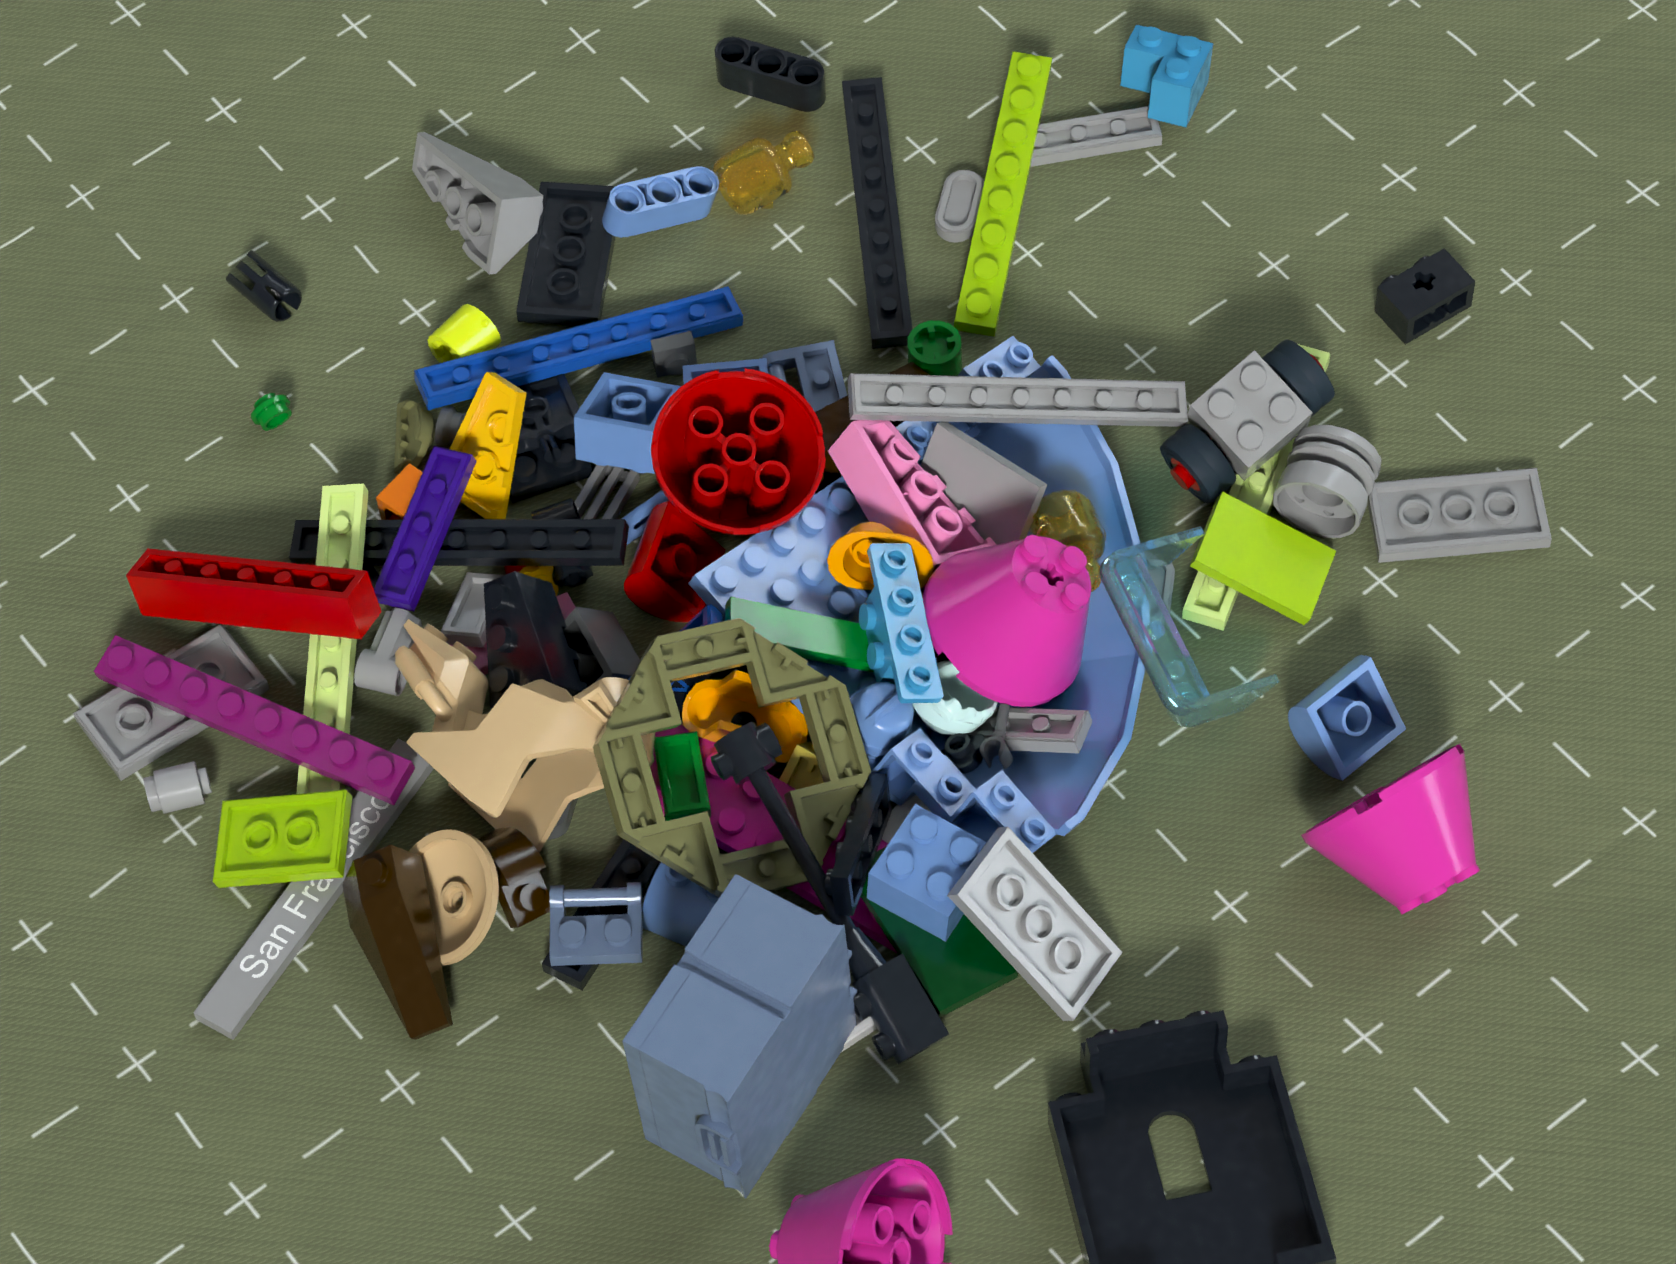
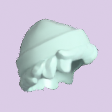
M949 660L937 663L944 695L939 703H912L913 707L925 725L935 732L950 735L973 732L992 716L998 702L986 698L969 688L956 677L960 671Z

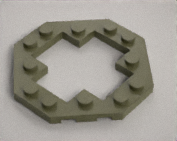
M741 618L660 635L651 640L593 745L617 835L718 898L735 874L770 892L806 883L808 880L784 839L720 855L708 811L665 821L641 736L676 728L682 724L670 682L746 665L758 708L795 699L800 700L824 783L789 791L784 794L790 814L821 867L824 863L822 860L831 843L836 840L851 811L850 806L871 772L846 685L831 675L826 677L807 665V660L779 642L774 644L754 631L755 627Z

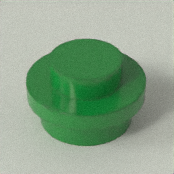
M269 393L258 399L254 404L255 409L251 413V419L254 424L261 425L263 430L268 431L286 422L292 415L288 397L284 394L276 395L275 393Z

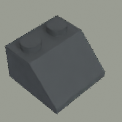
M575 607L565 619L567 627L563 632L568 647L576 651L579 661L575 663V667L580 681L587 683L589 687L604 677L628 679L632 676L640 659L614 613Z

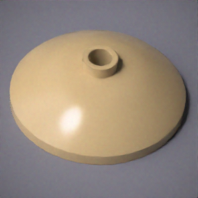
M446 829L425 836L409 850V852L420 855L422 858L442 966L451 965L463 960L480 945L494 920L499 896L496 866L485 845L471 834Z

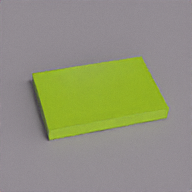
M1222 491L1215 501L1190 567L1305 625L1311 619L1336 550Z
M347 790L222 801L213 883L218 888L344 878L352 795Z

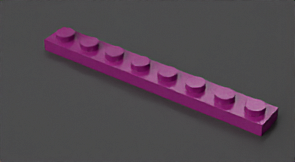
M116 635L93 671L100 680L391 805H395L415 770L411 760Z

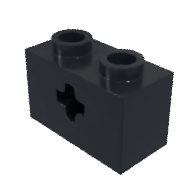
M1444 248L1432 256L1427 255L1420 258L1413 267L1399 275H1391L1384 279L1377 287L1375 313L1406 345L1471 307L1475 280Z

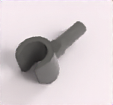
M999 704L993 734L980 745V752L988 768H991L992 760L997 755H999V760L1004 769H1007L1013 762L1012 754L1005 743V731L1010 706L1007 704Z

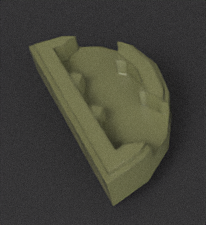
M408 399L397 404L394 473L399 474L409 463L417 468L435 436L431 411L425 405Z

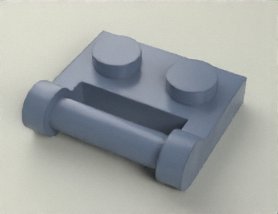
M834 340L773 351L763 355L761 358H767L768 374L786 383L784 372L787 369L796 368L802 395L811 405L814 412L847 396Z
M628 882L627 887L565 889L564 885H550L549 958L551 966L643 963V896L641 882ZM628 905V914L565 916L566 907Z

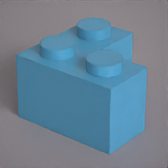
M1136 25L1125 45L1120 86L1150 93L1148 118L1187 127L1208 83L1213 43L1199 40L1193 36H1181L1161 31L1155 27Z

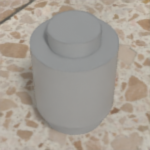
M195 761L153 771V776L143 778L151 812L162 810L163 814L202 805L205 804L204 795L212 793L206 767L197 769Z

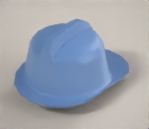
M874 678L849 697L864 749L868 756H885L891 748L917 729H922L925 725L912 703H901L898 700L895 684L889 682L877 683L876 678Z

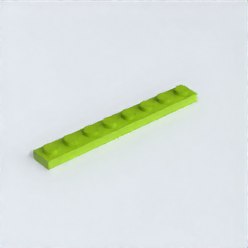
M1012 52L954 320V327L958 331L995 337L1052 68L1051 57Z

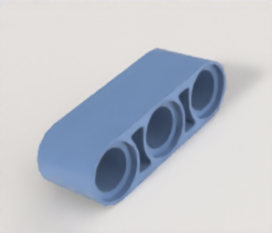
M698 166L619 184L610 191L602 217L603 227L611 235L622 238L703 219L711 211L719 188V179L712 170Z

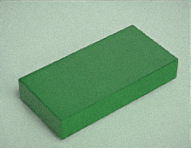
M697 731L655 737L654 754L665 820L669 821L708 811L710 818L711 809Z

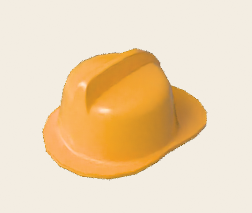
M864 522L852 527L831 546L827 557L829 572L834 579L846 587L872 590L874 588L867 549L872 543L910 544L920 589L927 583L934 570L932 556L923 544L915 538L893 533L891 529L877 522Z

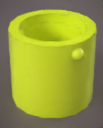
M464 304L437 328L427 341L432 354L439 363L495 349L500 345L501 337L496 326L481 310L475 306Z

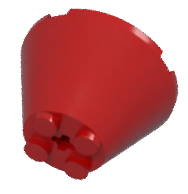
M744 368V371L728 372L715 370L688 381L665 403L657 418L652 435L651 458L656 479L668 500L693 522L721 533L734 535L756 534L769 531L790 521L813 498L825 468L826 457L823 430L811 405L795 388L785 381L768 373Z

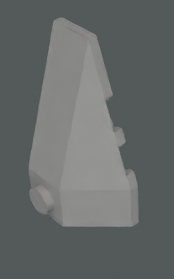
M426 132L417 133L412 171L432 202H440L448 214L445 222L450 230H458L464 238L465 242L462 248L466 255L489 275L497 274L537 234L539 219L543 212V195L518 176Z

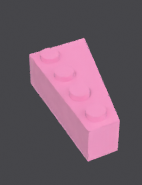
M852 421L828 450L868 521L881 523L891 529L893 533L915 538L923 544L932 556L933 572L941 563L955 554L997 545L991 537L984 540L972 526L976 520L966 508L958 510L943 493L947 486L937 475L933 476L923 470L917 463L921 456L890 421Z

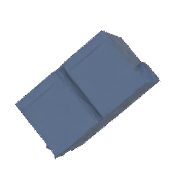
M737 874L734 875L686 946L685 953L677 965H673L622 1041L646 1140L723 1181L725 1188L737 1189L743 1194L745 1199L747 1198L784 1139L789 1135L817 1093L818 1087L844 1049L847 1038L857 1025L853 999L857 989L849 986L851 984L849 959L852 956V951L847 949L845 925L833 924L823 914L814 915Z

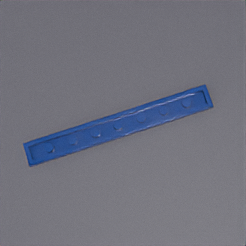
M727 286L414 370V380L427 409L432 410L474 398L486 372H495L515 386H520L650 351V340L687 331H691L694 339L742 326L743 314Z

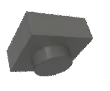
M691 331L650 340L653 365L657 378L682 374V366L697 364L695 342Z

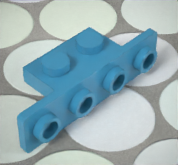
M872 543L867 549L874 588L859 609V624L862 630H866L869 644L867 649L868 665L870 669H874L877 683L889 682L896 685L898 700L901 703H939L944 695L911 545L908 543Z

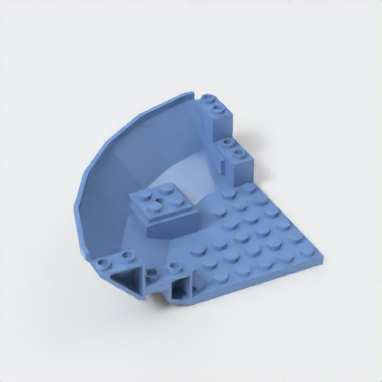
M1014 336L963 368L958 375L1071 379L1067 370L1053 355L1047 358L1042 366H1040L1033 358V352L1030 347L1022 342H1018ZM904 421L896 426V429L921 456L917 462L919 465L922 463L935 426L939 422ZM948 422L1048 484L1027 536L1047 537L1057 540L1067 547L1075 546L1084 553L1087 559L1085 567L1091 580V596L1081 666L1075 680L1063 693L1043 705L1033 707L1009 706L1010 708L1089 710L1093 722L1079 753L1010 751L1013 762L1007 769L1003 768L999 755H997L992 760L991 768H988L983 758L979 767L969 773L962 774L953 762L941 752L945 748V743L950 734L935 732L926 725L922 729H917L891 748L885 756L872 757L867 755V759L871 769L870 773L887 774L890 800L899 806L917 795L933 814L985 842L990 839L997 828L1009 827L1033 853L1056 834L1065 836L1085 819L1131 740L1149 653L1145 558L1119 464L1097 425ZM842 476L816 493L807 506L790 521L769 531L756 533L696 573L688 584L706 605L712 604L722 612V622L725 621V604L732 596L859 623L860 606L865 603L872 590L850 588L836 581L829 572L827 557L831 546L840 537L844 536L852 527L869 521ZM805 659L808 661L807 665L826 677L831 675L845 684L849 697L867 682L876 678L873 672ZM791 700V702L797 707V709L804 715L800 700Z

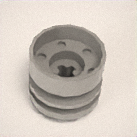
M1313 425L1304 428L1294 440L1292 451L1287 458V467L1282 472L1273 494V504L1282 518L1292 526L1308 534L1323 538H1342L1351 535L1361 523L1367 507L1368 495L1373 491L1375 480L1381 470V457L1375 447L1365 438L1348 429L1333 425Z

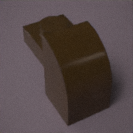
M512 827L498 828L478 838L488 849L494 860L499 883L498 900L510 928H519L550 912L549 892L539 871L546 866L533 843L521 831Z

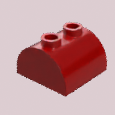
M671 502L660 503L650 513L624 581V591L636 606L653 616L673 622H689L705 607L706 603L688 583L696 573L722 557L726 549L692 520L683 515Z

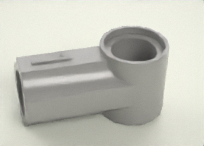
M394 608L392 611L385 612L370 649H364L358 658L354 674V682L357 687L395 696L402 694L407 680L395 664V653L399 647L405 645L407 648H410L414 643L403 626L409 619L422 627L421 619L412 615L408 610Z

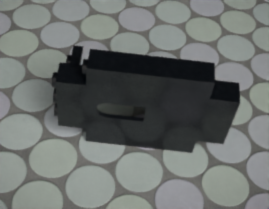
M1206 1010L1196 1011L1183 1019L1168 1022L1151 1020L1143 1023L1139 1028L1124 1031L1107 1029L1096 1033L1093 1037L1086 1038V1042L1081 1043L1080 1065L1088 1094L1082 1095L1072 1092L1059 1096L1055 1101L1048 1102V1125L1084 1264H1336L1335 1252L1277 1055L1269 1057L1252 1055L1241 1059L1238 1063L1231 1064L1226 1048L1228 1024L1224 1010L1212 1013ZM1166 1115H1176L1186 1119L1191 1124L1195 1132L1211 1191L1166 1200L1148 1134L1150 1126L1155 1120Z

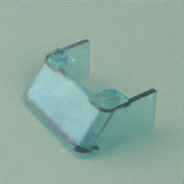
M1201 526L1118 549L1101 563L1099 571L1101 581L1169 717L1183 727H1194L1241 712L1280 682L1277 675L1274 674L1209 694L1148 572L1149 570L1169 565L1205 534Z

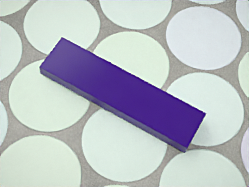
M437 446L433 447L374 587L380 604L415 611L476 464L472 454Z

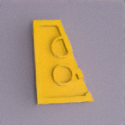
M495 372L485 373L450 450L472 454L476 460L460 502L485 519H506L526 392Z

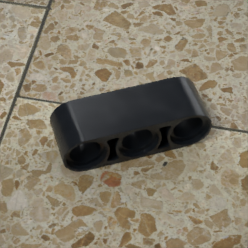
M726 37L717 43L714 52L717 79L721 86L804 112L815 111L825 103V74L820 62L740 37Z

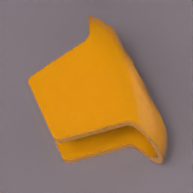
M739 670L733 671L722 680L707 679L696 683L688 692L683 702V726L689 732L697 731L698 737L715 743L730 732L741 727L731 723L732 718L741 712L751 714L755 718L757 726L765 722L772 729L782 749V755L775 758L777 762H788L796 745L807 742L808 727L804 715L790 701L758 708L749 674Z

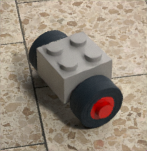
M1286 339L1280 342L1263 358L1254 350L1190 405L1188 421L1191 424L1182 426L1173 436L1163 442L1160 447L1161 454L1176 482L1185 490L1190 491L1195 497L1209 504L1215 501L1222 491H1226L1236 481L1235 472L1245 481L1294 439L1302 429L1308 427L1311 417L1335 396L1334 388L1319 361L1291 340Z

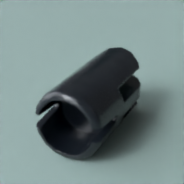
M250 250L247 256L266 274L261 277L243 261H240L236 268L254 284L253 290L251 291L231 273L226 277V281L271 320L282 322L289 319L291 315L282 307L281 302H285L297 310L302 301V294L299 288L256 252Z

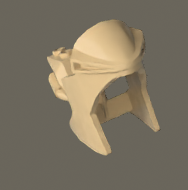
M408 619L403 626L414 643L410 648H407L405 645L398 648L395 653V664L414 693L421 700H425L436 714L432 732L413 733L406 743L449 782L448 786L493 828L512 827L521 831L540 853L568 803L576 798L604 788L593 745L629 680L617 677H604L575 696H572L566 689L543 679L535 680L522 686L512 683L490 712L482 714L488 689V679L473 663L477 656L458 641L453 646L446 643L448 638L434 626L427 624L423 629ZM655 733L641 736L650 766L654 762ZM537 758L533 765L530 767V769L523 776V778H521L528 763L532 759Z

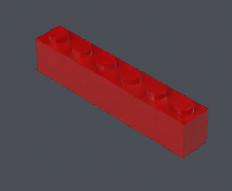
M147 548L126 574L143 616L362 640L382 612L366 570Z

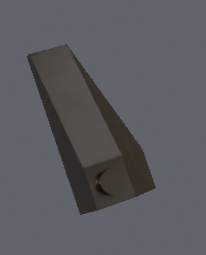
M388 845L353 860L342 884L349 925L409 1037L417 1040L452 1026L453 1021L421 856L399 847Z

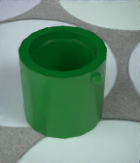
M930 320L918 324L911 330L908 336V363L913 362L930 375L958 376L962 371L961 336L958 330L950 323L940 320Z

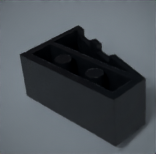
M516 571L484 583L490 708L494 707L512 683L522 686L535 680L543 679L566 689L572 696L586 689L588 685L580 681L575 667V663L579 661L576 651L568 647L563 632L567 625L552 583Z

